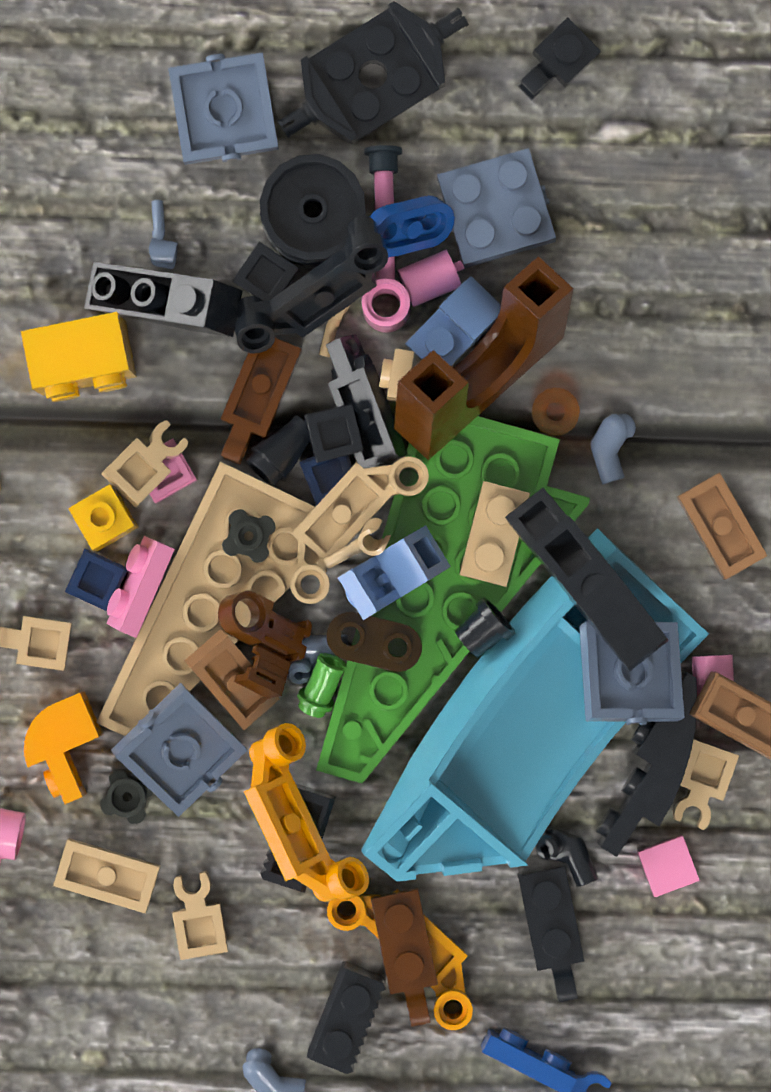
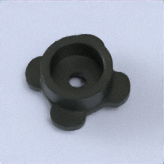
M242 509L233 511L228 518L231 524L229 536L222 542L224 552L229 556L237 554L250 556L252 561L256 563L265 561L269 556L267 544L269 535L275 531V522L269 516L256 518L248 516ZM247 531H251L254 535L250 541L244 538V534Z
M116 770L112 772L109 776L111 786L107 796L100 801L102 812L109 816L116 814L126 817L131 824L142 822L146 817L144 807L147 799L154 793L140 780L129 777L126 771ZM125 792L131 793L132 799L130 801L123 799Z

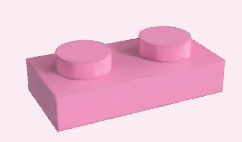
M146 536L143 537L141 544H136L133 547L126 562V570L129 572L121 589H116L109 600L107 607L109 618L106 624L120 632L137 638L175 549Z

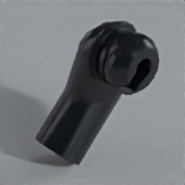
M559 829L544 831L535 846L539 857L545 860L550 858L568 864L576 887L587 885L599 879L585 842L581 837Z

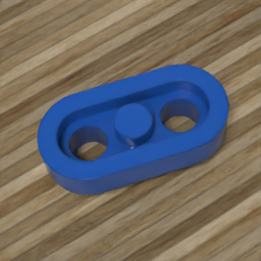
M431 195L385 205L370 215L376 222L378 233L385 240L388 257H395L441 244L451 233L455 221L452 208L439 198Z

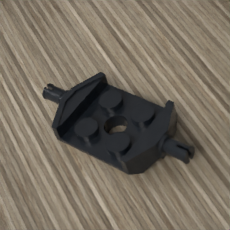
M393 1L388 4L387 10L312 57L308 58L305 56L302 58L301 68L306 101L302 103V107L277 120L286 137L290 138L291 135L313 122L314 125L321 124L340 139L354 144L445 87L441 46L444 45L443 39L469 25L465 16L462 17V11L456 8V10L435 22V24L432 22L428 24L425 20ZM377 64L385 69L387 79L382 86L371 89L361 83L359 74L366 65Z

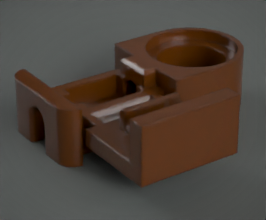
M243 591L228 595L221 601L218 609V619L222 629L228 635L248 645L257 644V646L252 648V653L256 654V656L252 657V660H254L253 667H247L246 673L236 675L234 682L267 699L282 696L291 662L301 660L305 656L307 647L302 644V640L310 637L312 631L311 622L305 620L295 623L272 611L273 601L253 591ZM239 601L245 603L251 613V620L247 627L242 626L236 619L235 608Z

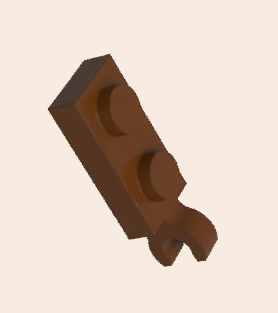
M275 338L273 345L266 351L247 354L221 416V421L233 425L221 453L223 459L241 465L252 434L262 438L267 437L302 354L301 348Z
M418 888L371 897L390 995L405 992L412 1027L431 1023L424 988L438 985Z

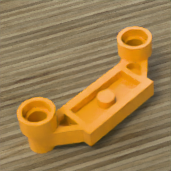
M281 724L267 731L264 738L251 745L249 750L250 759L253 763L251 787L244 791V794L285 881L293 878L312 889L314 895L322 902H329L336 898L348 900L361 895L366 891L369 884L368 871L365 865L357 858L347 857L337 862L330 858L289 771V764L301 759L305 753L306 741L304 735L293 724Z
M361 894L348 900L336 898L329 901L327 916L330 923L343 931L356 929L360 925L365 926L378 938L371 897L380 895ZM343 901H350L355 905L356 911L350 916H344L338 911V905ZM423 913L438 985L430 986L436 994L434 1016L443 1028L459 1030L469 1023L473 1013L471 1000L465 994L461 964L468 957V954ZM449 1000H457L462 1006L457 1013L450 1014L444 1010L445 1003Z

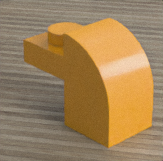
M85 691L54 703L42 710L30 724L24 741V757L27 767L46 760L49 767L48 770L43 771L46 784L54 798L61 796L64 804L87 795L69 750L103 736L100 725L96 723L97 718Z

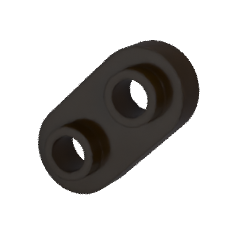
M346 612L335 617L327 629L326 637L330 650L344 660L389 671L402 672L412 668L418 662L422 653V643L419 635L413 628L402 623L373 616L363 620L359 613ZM346 627H355L360 632V640L356 645L349 646L342 641L341 634ZM395 638H401L407 643V652L401 657L392 656L388 650L390 641Z

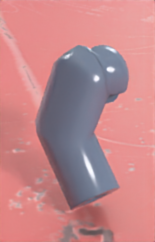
M611 414L605 418L591 441V451L602 485L625 478L617 453L625 440L633 437L636 430L634 420L627 414Z
M310 635V637L302 640V644L307 647L303 659L291 662L287 676L290 682L294 684L308 682L317 663V657L321 653L336 656L328 646L327 635ZM341 635L342 641L348 645L347 635Z
M254 1048L247 1053L246 1063L242 1065L243 1074L256 1092H304L306 1079L279 1076L270 1065L272 1057L270 1052L265 1049Z

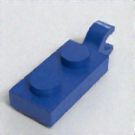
M505 1027L502 1028L500 1033L489 1028L481 1043L482 1053L558 1092H586L587 1088L593 1083H599L606 1088H610L612 1084L605 1074L598 1071L576 1075L575 1072L569 1070L572 1062L548 1049L545 1050L543 1056L526 1047L529 1042L528 1039Z

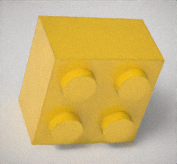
M118 312L21 331L32 389L46 396L47 399L51 398L52 402L80 397L79 389L94 386V389H98L99 392L123 389L127 387L126 379L137 377L126 321Z

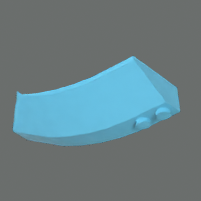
M597 528L588 539L606 559L655 622H678L680 663H682L709 633ZM552 576L509 622L515 634L509 640L502 638L482 655L442 709L413 753L361 849L363 855L395 881L415 880L417 874L442 872L444 876L482 871V866L508 864L510 868L529 866L526 860L553 817L585 772L626 723L586 722L579 625L587 620Z

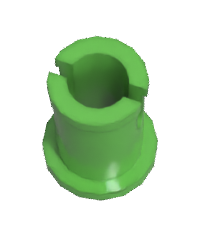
M328 653L318 655L317 663L307 686L301 688L297 695L300 710L316 718L324 717L326 712L332 711L335 704L332 697L342 674L347 668L346 663L342 659Z

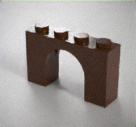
M538 256L504 286L501 308L495 323L468 356L455 367H452L436 351L432 350L398 381L394 429L429 461L564 338L574 288Z

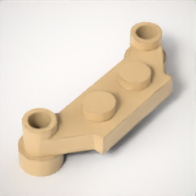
M403 457L393 465L365 469L356 462L291 533L298 540L297 570L294 572L290 583L291 591L296 599L306 604H315L322 601L330 589L327 566L323 558L347 546L361 531L365 523L372 519L393 495L415 496L424 490L429 475L427 467L421 460L415 457ZM405 469L414 470L418 475L417 483L413 486L403 485L399 479L400 473ZM314 575L319 579L320 587L316 593L307 594L303 591L302 581L306 576Z

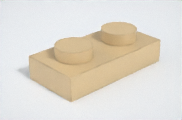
M483 481L459 575L507 587L519 536L508 524L505 517L529 499L530 493Z
M69 838L66 841L53 886L146 914L161 866Z

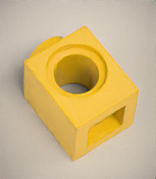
M111 484L68 508L93 551H100L139 528L118 490Z

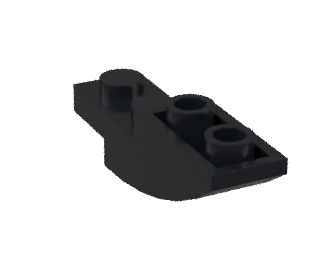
M541 488L505 517L512 529L566 592L571 602L629 671L633 670L668 642L667 637L606 559L544 488Z
M682 672L681 674L684 719L678 722H647L645 725L639 724L631 738L637 744L632 753L648 763L644 770L636 767L632 771L621 790L627 794V797L618 811L611 807L606 812L596 829V832L602 835L597 844L615 857H618L642 817H645L657 826L661 825L683 780L696 728V718L689 714L697 700L696 677L687 672Z

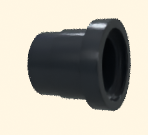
M485 597L476 603L478 609L455 629V633L460 641L478 658L502 638L509 640L515 634L513 627L505 616Z

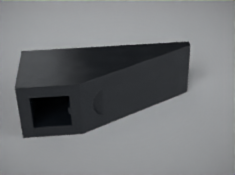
M93 262L84 309L106 314L118 312L121 317L190 331L233 337L237 321L236 305L241 300L243 290L214 279Z

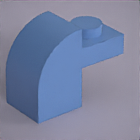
M471 276L439 306V309L405 345L411 351H414V354L420 360L434 350L452 366L493 326L499 315L501 304Z
M424 526L388 547L380 555H376L338 577L345 589L348 601L358 610L364 620L451 566L427 526Z

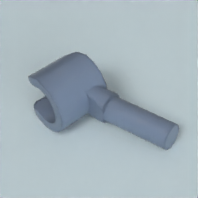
M154 200L151 202L153 231L149 246L150 260L156 267L174 269L178 253V242L164 240V205L162 200Z

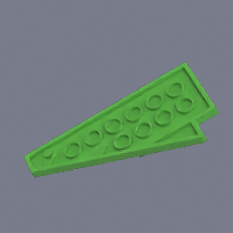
M477 416L429 461L409 443L408 454L405 457H415L421 460L427 467L429 478L424 490L415 496L394 495L382 536L383 539L385 536L391 535L385 549L420 528L427 526L451 567L371 615L402 623L413 628L421 639V656L412 668L402 672L389 671L347 660V668L342 677L316 771L363 783L469 653V650L457 637L455 629L478 609L476 603L485 597L502 612L541 564L519 537L507 587L459 575L483 481L528 492L530 497L541 488H544L564 513L570 516L574 522L588 506L589 497L547 486L560 439ZM405 469L400 473L399 479L403 485L413 486L418 481V475L412 469ZM358 629L355 631L351 646L356 645L360 640ZM401 638L391 640L388 645L389 653L394 657L403 656L407 652V643Z

